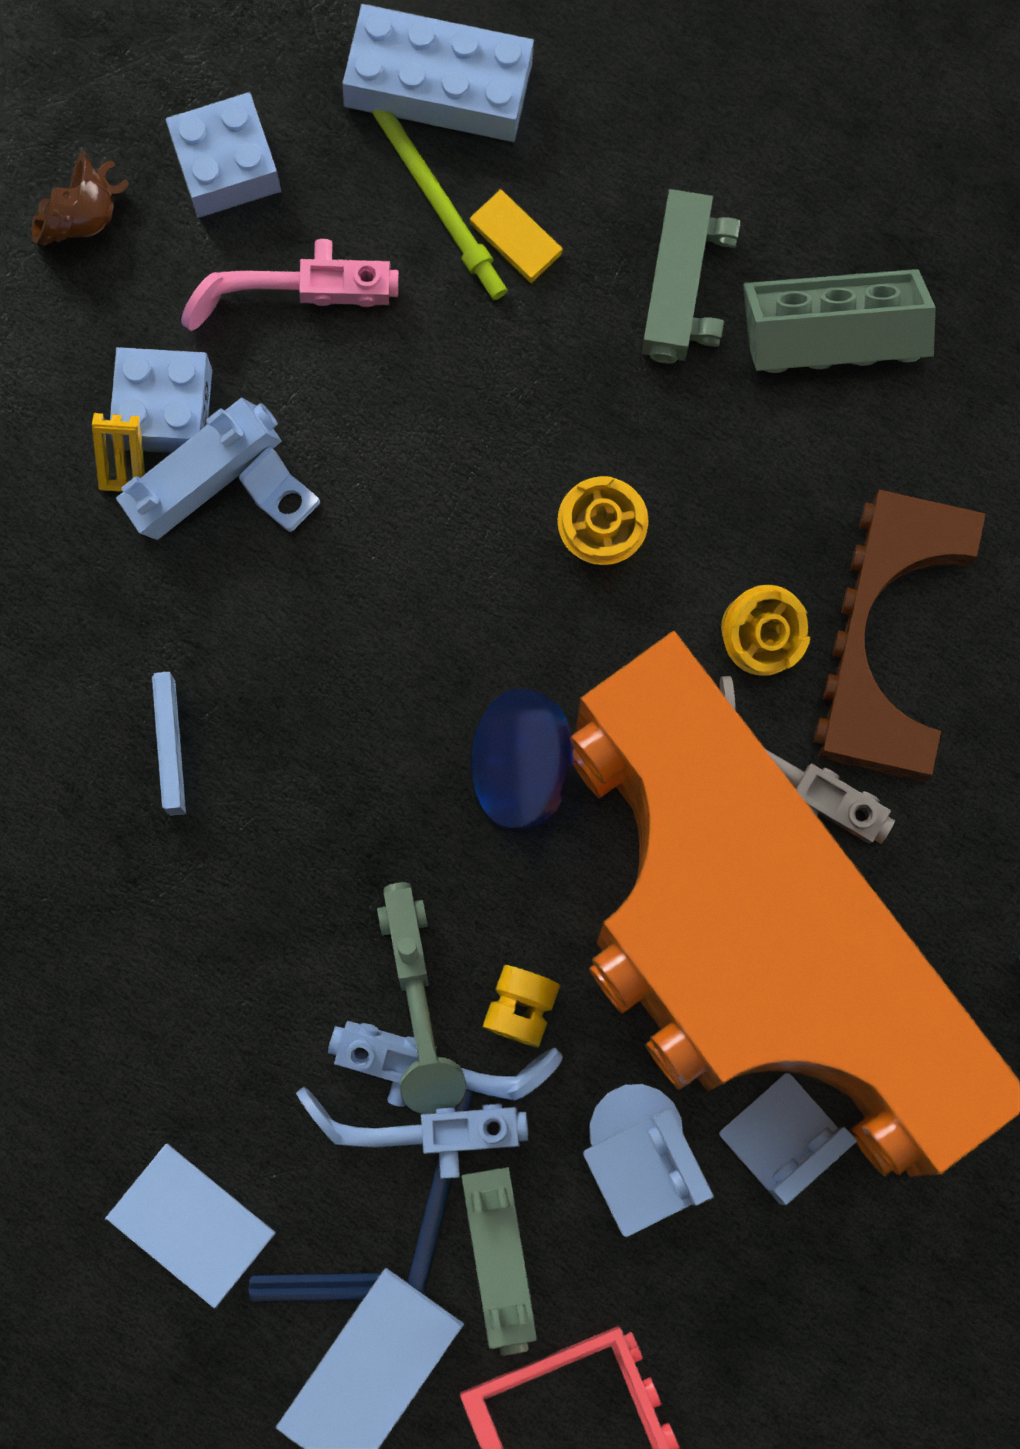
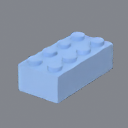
M362 4L342 83L344 107L367 112L383 110L394 114L396 118L514 142L532 65L534 39Z

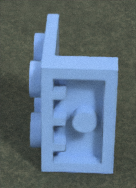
M789 1073L780 1077L720 1131V1137L780 1205H787L857 1142L845 1127L838 1128Z
M671 1109L665 1110L586 1149L583 1153L623 1236H630L692 1204L698 1205L713 1197Z

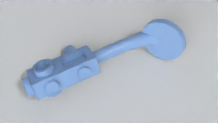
M347 1021L344 1028L335 1026L328 1048L329 1054L336 1055L334 1064L393 1081L387 1101L395 1106H405L406 1104L403 1102L400 1092V1079L404 1071L411 1064L418 1061L415 1038H404L378 1030L377 1027L365 1023L357 1024ZM552 1048L535 1058L515 1077L486 1075L461 1069L465 1075L466 1089L490 1096L517 1100L533 1091L545 1081L561 1063L563 1056L556 1048Z
M306 1087L297 1092L298 1098L309 1114L335 1144L362 1147L423 1144L424 1153H439L441 1179L460 1177L458 1151L520 1146L519 1141H528L526 1112L517 1113L516 1107L502 1108V1104L484 1105L483 1110L455 1112V1108L436 1109V1114L421 1115L422 1125L360 1128L333 1121ZM493 1122H497L500 1125V1132L495 1136L490 1135L488 1132V1126Z

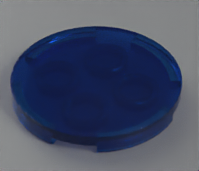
M513 689L498 696L483 714L473 742L471 770L477 798L486 814L494 822L504 827L526 829L545 822L556 811L563 799L559 794L564 782L567 765L572 766L573 746L570 741L571 733L564 713L556 702H551L535 690Z

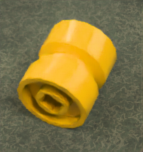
M504 965L496 987L500 999L499 1001L491 1002L482 1028L505 1038L539 1048L547 1025L546 1020L543 1018V1013L552 1010L560 984L532 972ZM515 1004L527 1008L523 1017L513 1014Z

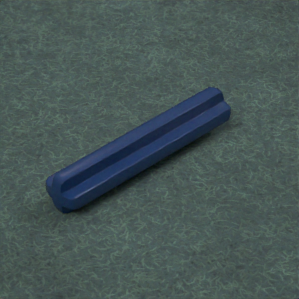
M381 1273L255 1275L250 1277L249 1297L253 1302L364 1300Z

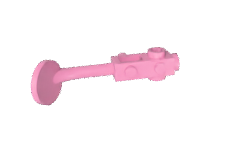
M318 239L315 241L314 259H300V272L231 271L210 274L199 284L190 297L183 311L181 323L189 330L197 329L212 313L222 294L248 289L300 290V303H314L319 306L329 304H358L363 307L389 305V297H398V270H389L390 261L332 260V241Z

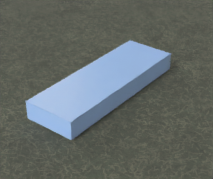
M170 672L154 673L152 684L162 807L170 816L186 814L176 684Z

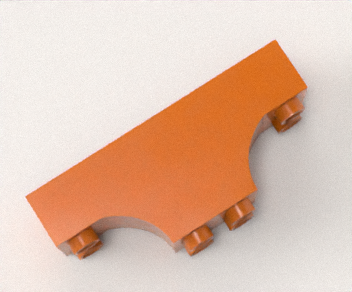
M675 631L668 634L581 698L576 731L570 737L574 749L567 756L581 779L598 798L603 797L615 787L619 790L633 809L639 836V868L635 887L619 910L604 922L597 940V944L603 952L592 959L594 965L589 970L602 991L620 1013L623 1014L640 1001L660 1027L661 1031L651 1037V1040L645 1046L657 1065L678 1090L695 1078H698L707 1092L735 1077L765 1071L788 1072L817 1079L848 1095L864 1115L865 1119L849 1131L856 1139V1144L866 1158L883 1176H886L892 1170L898 1175L905 1170L909 1176L941 1174L1020 1113L1019 1080Z

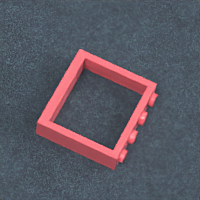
M619 1326L460 1393L481 1449H503L484 1399L611 1346L652 1448L679 1449V1446L669 1423L660 1426L653 1408L660 1406L661 1402L651 1378L643 1381L640 1378L635 1362L643 1358L631 1332L623 1336Z

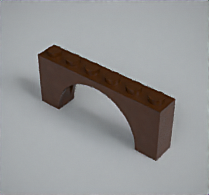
M883 490L878 491L873 503L865 502L859 528L867 530L863 546L856 544L850 571L858 572L855 588L847 587L841 609V614L849 615L845 632L837 631L832 651V657L839 658L836 675L828 674L823 693V700L830 702L827 719L819 717L813 744L821 745L819 759L920 782H926L932 776L941 731L927 727L909 718L898 710L882 693L872 676L866 658V621L874 600L887 586L898 578L918 569L931 566L957 565L970 567L978 554L985 513Z

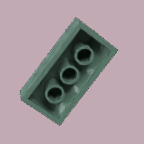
M918 269L744 283L749 346L756 371L764 370L770 373H779L788 368L807 366L813 369H825L832 364L844 363L866 366L881 360L896 359L901 362H913L920 357L934 356L936 307Z

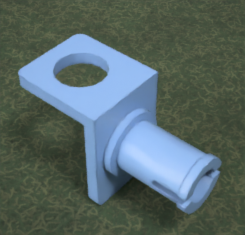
M267 447L239 476L240 481L256 505L289 532H292L320 504L318 497L288 472L276 451L271 447ZM291 493L300 495L302 497V504L296 512L283 514L279 511V502L284 496Z

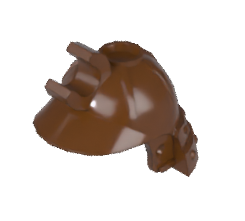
M82 150L74 166L70 187L68 189L54 188L51 191L50 199L46 198L40 201L38 214L32 217V241L46 246L53 241L61 242L66 238H86L99 233L106 224H109L113 212L112 197L121 194L129 185L127 180L122 181L117 186H112L106 181V172L115 163L107 161L97 168L95 172L86 152Z

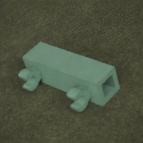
M669 189L642 354L650 355V358L654 361L661 363H674L676 360L685 361L689 340L707 346L719 347L724 321L716 318H694L693 314L705 242L710 241L724 247H735L740 220L733 218H710L713 196Z
M509 1168L462 1175L489 1348L499 1347L501 1356L529 1351L527 1342L537 1341Z

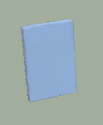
M167 1143L106 1217L108 1221L213 1308L220 1304L276 1234L275 1231Z

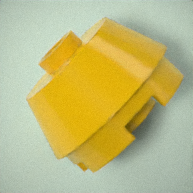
M599 476L577 484L567 493L559 508L558 529L566 547L578 558L598 565L615 564L630 557L642 545L648 530V513L641 496L630 485L612 477Z
M760 585L745 591L727 607L721 624L722 637L730 658L738 667L754 675L766 676L793 667L803 657L808 648L810 637L807 636V611L797 597L787 589L779 586Z

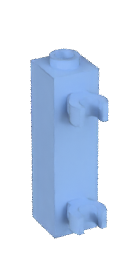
M241 397L228 409L223 410L220 408L206 420L208 425L143 477L135 476L121 487L123 492L116 499L138 532L158 540L238 477L267 447L274 448L281 443V439L273 429L278 423L271 412L262 403L256 406Z

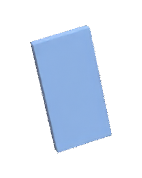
M385 1268L276 1426V1429L304 1449H378L464 1323Z

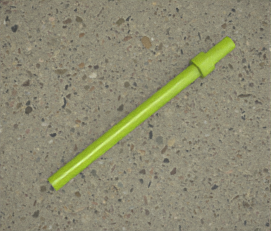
M373 110L372 113L462 251L463 256L461 259L469 272L477 274L493 300L501 298L508 290L491 265L493 258L485 246L476 242L395 115L383 110Z

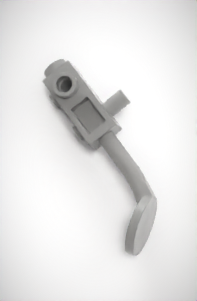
M723 676L720 678V691L735 710L731 676ZM766 750L816 817L818 814L868 844L874 840L882 844L893 827L895 820L888 816L891 810L879 804L880 800L865 791L863 793L840 781V776L827 768L822 770L811 763L804 772ZM856 810L864 812V821L856 819Z

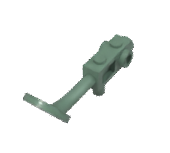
M399 882L384 888L386 907L377 908L382 936L391 934L401 990H406L418 1055V1061L411 1064L402 1074L400 1092L403 1102L411 1110L420 1114H436V1109L454 1108L461 1102L466 1092V1080L464 1072L458 1064L450 1059L437 1057L425 987L429 986L419 932L420 928L428 927L423 900H413L412 889L409 883Z

